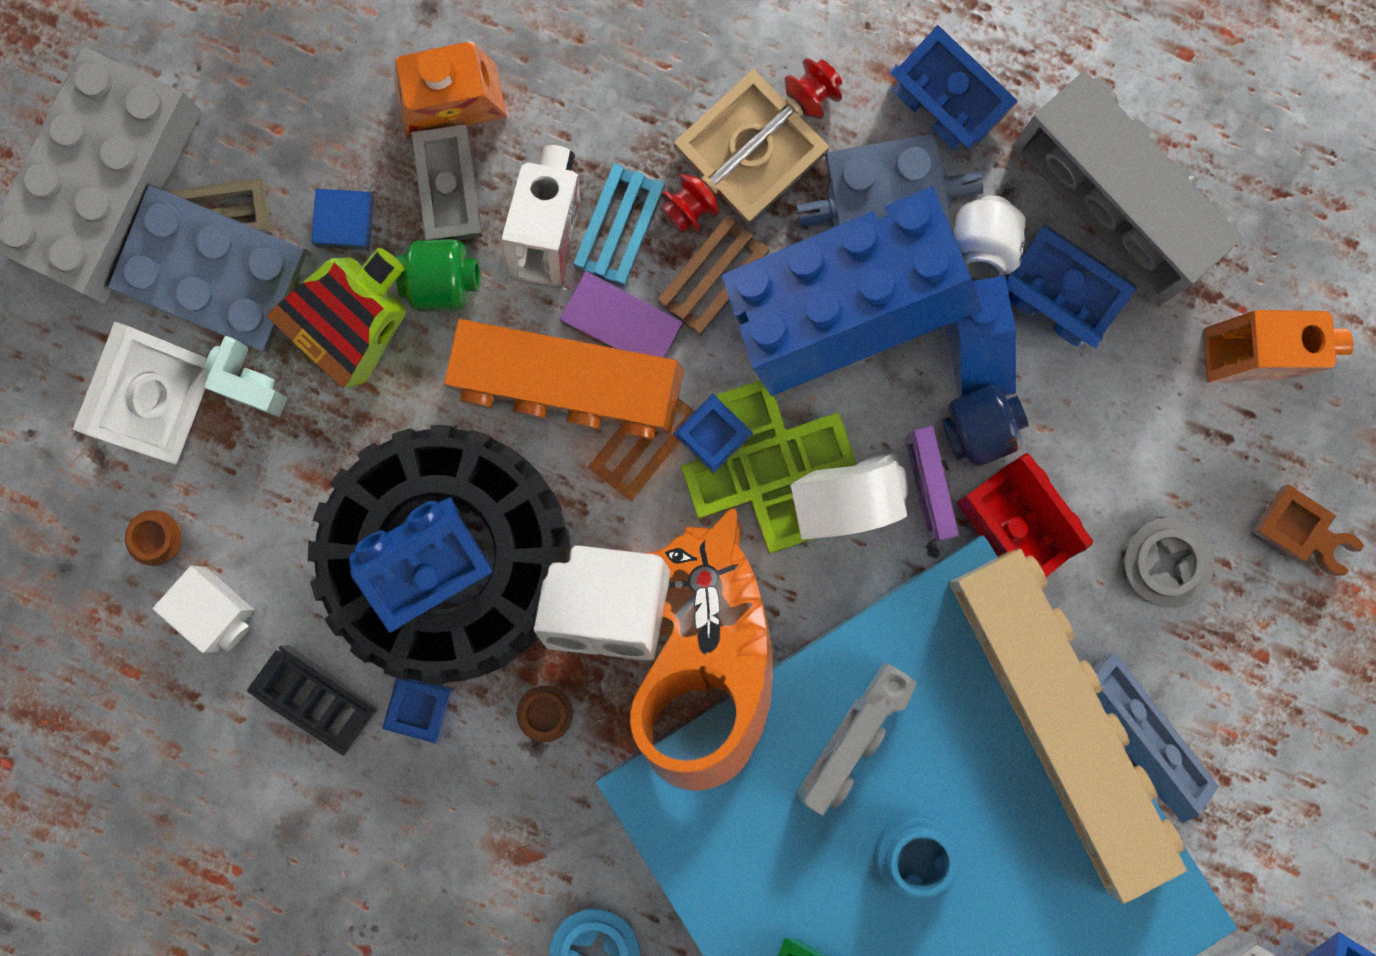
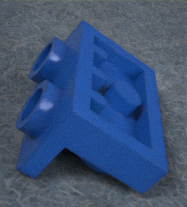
M447 498L440 503L429 501L420 505L408 515L407 522L387 534L385 531H378L364 538L355 547V552L349 557L352 578L389 632L492 573L490 563L460 518L458 509L451 498Z

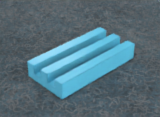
M613 163L574 260V267L625 287L661 199L660 193L665 189V182L657 179L653 181L645 178V175L642 173L627 171L624 169V166ZM621 182L628 185L598 262L590 261ZM639 190H643L649 194L619 269L616 271L608 268Z

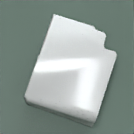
M575 545L571 550L569 562L552 563L549 566L548 575L542 582L534 631L547 649L647 661L655 660L671 574L665 561L658 555Z

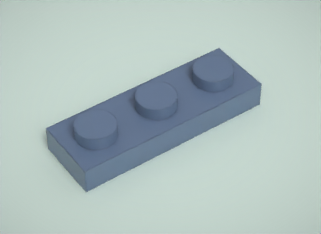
M1113 652L1100 659L1092 667L1102 686V692L1096 695L1106 714H1115L1123 725L1130 742L1129 745L1124 747L1128 757L1134 760L1137 766H1141L1145 770L1159 798L1172 809L1182 823L1199 816L1219 785L1118 655Z

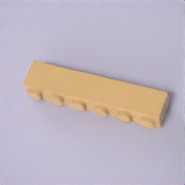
M1021 549L1009 551L948 582L1108 895L1125 904L1187 872L1179 856V853L1185 851L1183 841L1168 819L1161 821L1151 801L1157 798L1155 787L1141 766L1133 767L1124 749L1125 746L1130 744L1128 735L1116 715L1113 713L1107 715L1096 695L1102 692L1101 683L1091 665L1086 660L1079 662L1069 641L1075 639L1074 631L1061 609L1056 608L1052 610L1042 590L1048 586V583L1036 559L1031 555L1025 558Z

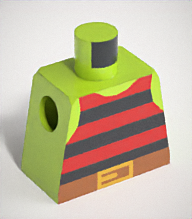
M377 248L363 266L351 257L332 258L271 309L266 317L340 387L344 389L365 384L406 315L405 306L388 291L390 286L404 271V267L398 259L382 248Z

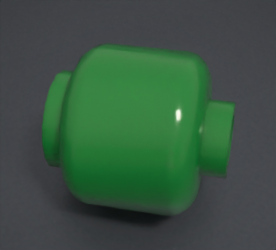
M416 240L409 245L405 254H399L397 257L404 267V271L396 279L398 294L401 298H407L411 307L416 311L462 310L467 305L470 293L477 292L480 289L481 270L478 258L469 257L465 245L460 240Z

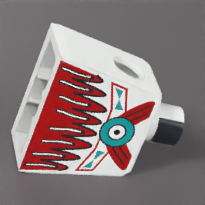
M547 145L543 147L539 164L528 162L521 166L502 235V245L509 278L557 288L563 287L580 206L578 174L572 171L575 154L565 147Z

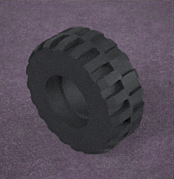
M431 425V428L415 431L409 428L393 433L392 439L381 445L372 443L357 453L359 460L349 470L340 469L330 482L334 490L327 503L319 502L315 511L313 521L318 522L319 525L316 540L308 541V561L315 563L316 579L310 581L315 601L323 602L328 616L324 619L335 636H343L351 645L349 651L364 663L371 662L384 669V674L401 680L412 679L422 681V684H444L466 681L496 671L525 653L539 640L534 628L542 582L547 577L549 566L552 563L569 562V549H571L569 530L566 529L562 515L563 510L555 493L552 492L543 479L544 477L525 458L511 447L484 433L475 430H459L446 425ZM451 498L454 503L463 505L475 512L489 529L495 550L492 573L483 589L466 603L447 609L431 608L389 632L352 578L349 557L355 552V547L364 538L378 531H385L387 534L399 527L404 519L420 505L429 501L441 502Z

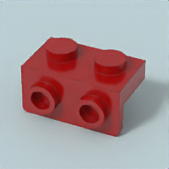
M1028 453L1021 455L996 471L956 502L979 536H985L997 557L1009 551L1021 549L1025 558L1031 555L1036 559L1046 578L1068 559L1084 552L1093 545V540L1084 529L1080 518L1070 510L1051 484L1046 472L1037 465Z

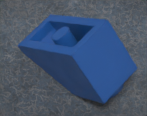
M1005 275L973 281L983 310L945 326L958 395L962 397L990 385L998 386L1005 396L1013 395L1016 393V329Z

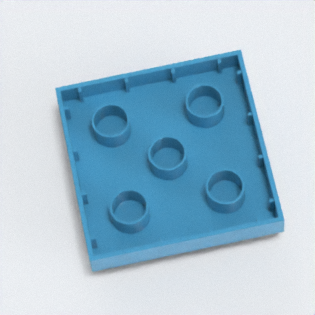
M984 535L968 540L774 664L771 705L762 736L746 765L726 783L707 790L677 788L663 781L655 774L640 750L601 774L596 781L600 791L703 956H778L784 937L800 940L826 956H1197L1238 928L1186 848L1185 851L1179 853V856L1187 872L1125 904L1108 895L948 583L997 558L996 553ZM888 663L917 682L906 709L892 712L883 721L881 727L886 732L876 751L868 759L861 756L849 774L854 779V782L844 801L836 809L829 806L822 816L797 798L796 791L856 698L860 699L882 664ZM729 693L653 741L654 748L663 755L677 760H696L718 750L730 736L736 720V706L732 703ZM1154 799L1151 800L1161 821L1167 819Z

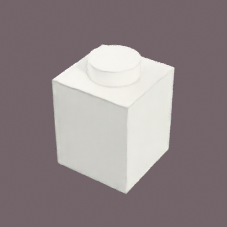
M190 566L152 608L203 654L216 653L222 648L228 652L234 648L249 631L250 626L245 622L255 611L207 567Z

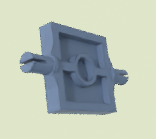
M930 133L827 152L825 155L829 177L827 199L795 204L796 215L818 212L799 216L797 218L799 227L831 221L832 226L836 227L871 211L875 212L877 219L888 215L885 205L934 186L953 233L950 217L952 198L983 194V182L961 186L979 182L982 179L980 171L948 177L940 162L936 134Z

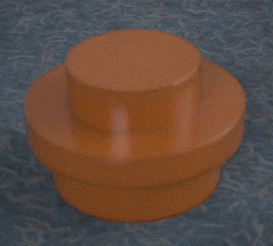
M158 510L145 511L135 516L129 523L125 533V545L129 554L137 562L148 566H159L170 562L179 553L183 542V533L178 521L170 514Z
M547 685L538 686L526 692L519 701L516 713L517 722L522 732L530 739L538 742H551L563 736L569 729L573 719L572 704L567 695L560 689Z

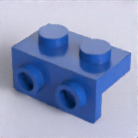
M939 25L927 35L900 66L896 64L889 71L898 81L891 91L914 113L922 105L938 119L931 129L954 151L961 143L972 151L1018 103V100Z
M1045 223L1022 254L1020 266L1006 277L1007 288L1010 291L1009 298L1013 305L1031 316H1035L1040 311L1057 323L1053 330L1059 336L1079 348L1086 342L1096 349L1102 342L1105 331L1137 290V285Z

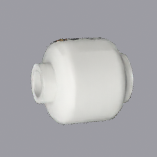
M985 196L965 204L957 213L953 235L972 280L1006 276L1014 272L1021 264L1028 222L1024 214L1003 197Z

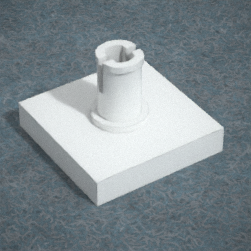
M114 322L73 430L177 465L206 389L204 385L207 377L204 376V366L207 358L127 325Z

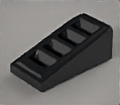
M281 645L275 650L247 689L250 695L342 756L347 754L378 710L290 645ZM289 666L297 672L280 694L273 687ZM309 679L316 685L302 705L298 707L292 701ZM328 692L336 698L318 721L311 714ZM347 704L355 711L340 732L336 734L329 728Z

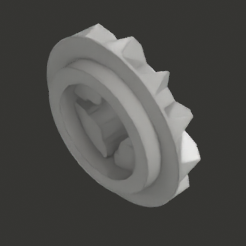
M1163 518L1145 523L1128 539V546L1122 560L1128 578L1127 584L1142 597L1143 601L1161 607H1179L1193 602L1207 589L1214 572V555L1207 538L1194 525L1175 518ZM1160 547L1167 554L1187 552L1174 565L1175 578H1172L1167 572L1149 573V570L1154 568L1153 565L1160 560L1157 552Z

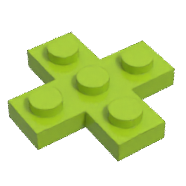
M761 380L715 395L753 434L714 474L699 460L680 466L698 520L751 502L768 554L812 540H802L790 484L814 470L857 465L840 413L837 412L786 430L775 396L769 394Z

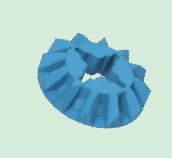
M585 908L565 918L558 927L550 944L549 956H586L584 953L579 952V948L571 945L579 947L581 944L591 946L594 938H598L599 932L605 933L603 937L605 942L604 952L611 956H640V944L630 923L616 915L611 909Z

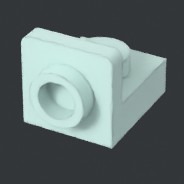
M225 336L221 346H215L207 357L204 366V376L207 377L204 388L280 418L288 397L272 390L276 380L266 375L244 368L241 376L238 377L249 348L238 340Z

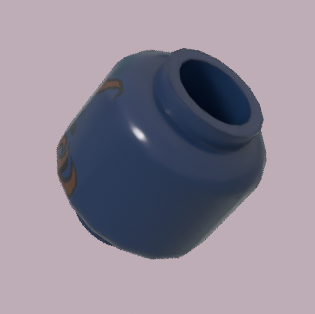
M995 385L984 387L954 399L948 406L949 417L941 419L956 459L966 458L973 466H982L1017 452L1022 446L1020 430L1029 427L1028 419L1018 396L1007 399L1003 391Z

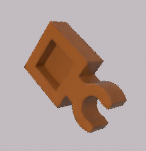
M1289 484L1280 487L1252 531L1298 563L1307 562L1311 554H1315L1318 566L1325 573L1333 576H1345L1348 572V569L1340 565L1334 558V551L1338 545L1344 546L1351 552H1359L1364 547L1361 540L1350 533L1334 534L1328 530L1336 515Z

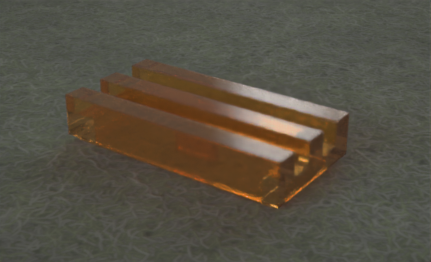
M678 398L676 412L684 418L630 485H627L622 479L653 440L639 439L616 469L611 472L605 465L628 438L627 435L621 434L622 425L590 463L588 468L632 503L680 443L673 433L695 411ZM655 432L654 439L660 432Z

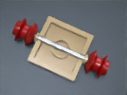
M805 58L802 61L805 74L800 79L791 75H787L784 78L787 95L785 100L753 68L674 141V149L701 176L699 179L695 176L680 174L678 177L682 188L675 195L664 190L660 193L665 201L660 210L679 232L683 233L689 228L698 234L700 228L697 219L703 213L716 217L718 215L717 200L715 198L717 194L750 226L829 151V146L801 116L804 114L821 119L824 117L821 103L827 98L835 102L842 100V94L839 90V87L842 85V79L828 62L820 59L816 63L809 58Z

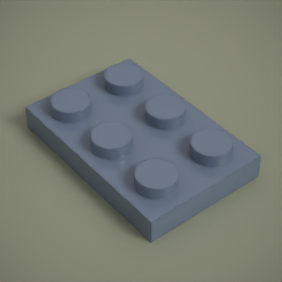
M148 184L108 288L223 336L236 339L247 346L262 352H268L278 327L266 315L292 292L308 250Z

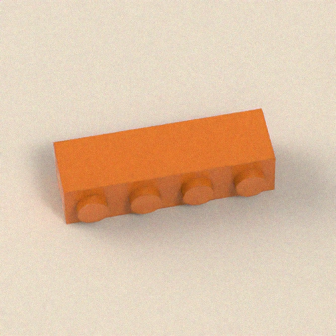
M458 319L444 385L461 393L459 402L491 409L493 401L498 400L513 403L512 412L516 414L545 419L547 410L568 414L566 423L599 430L601 421L622 425L621 434L644 440H654L655 432L671 434L684 368L677 360Z

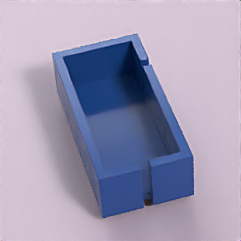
M934 186L885 205L888 213L885 217L877 219L875 212L871 211L722 274L735 317L741 324L739 329L752 368L771 396L983 310Z

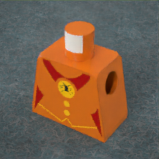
M463 42L402 55L395 59V89L407 139L412 138L411 132L460 125L470 126L507 118L496 63L475 42Z
M1253 310L1204 328L1208 382L1300 378L1333 369L1336 362L1348 361L1354 348L1353 336L1350 330L1347 328H1334L1333 316L1329 311Z

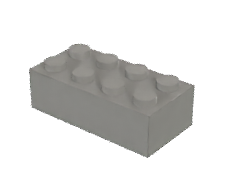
M82 46L0 208V256L105 305L112 292V289L108 288L147 186L149 184L163 190L202 111L184 92L88 47Z
M1085 69L1032 117L1013 144L1014 148L1161 304L1193 285L1244 238L1235 229L1236 222L1230 212L1218 203H1210L1195 187L1197 182L1191 171L1182 163L1171 161L1157 147V138L1153 131L1138 119L1132 120L1118 105V98L1114 90L1102 79H1093Z

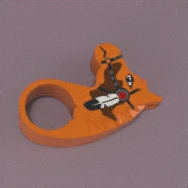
M734 508L728 510L712 529L685 527L684 534L675 538L665 548L645 553L661 557L671 573L660 627V634L668 636L669 639L634 697L631 707L630 725L637 746L655 774L668 784L685 790L711 789L726 783L736 776L746 765L762 736L771 705L773 655L768 622L755 575L746 556L740 549L742 527ZM710 687H715L729 693L732 703L736 706V720L730 736L718 750L696 760H677L663 755L654 748L653 730L655 722L662 709L674 698L691 691H708Z

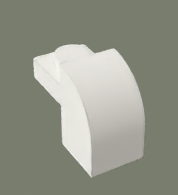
M897 450L876 452L855 466L814 470L790 484L802 540L861 533L890 525L907 517L905 505L907 504L906 497L909 492V481L905 469L899 464Z

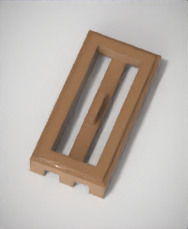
M727 215L658 298V303L701 336L730 301L726 287L723 288L699 319L691 314L693 309L744 248L752 254L743 265L767 256L770 249L762 242H757L750 232L745 228L744 230L736 225V221ZM730 235L734 242L682 305H679L675 301L677 296L724 239Z

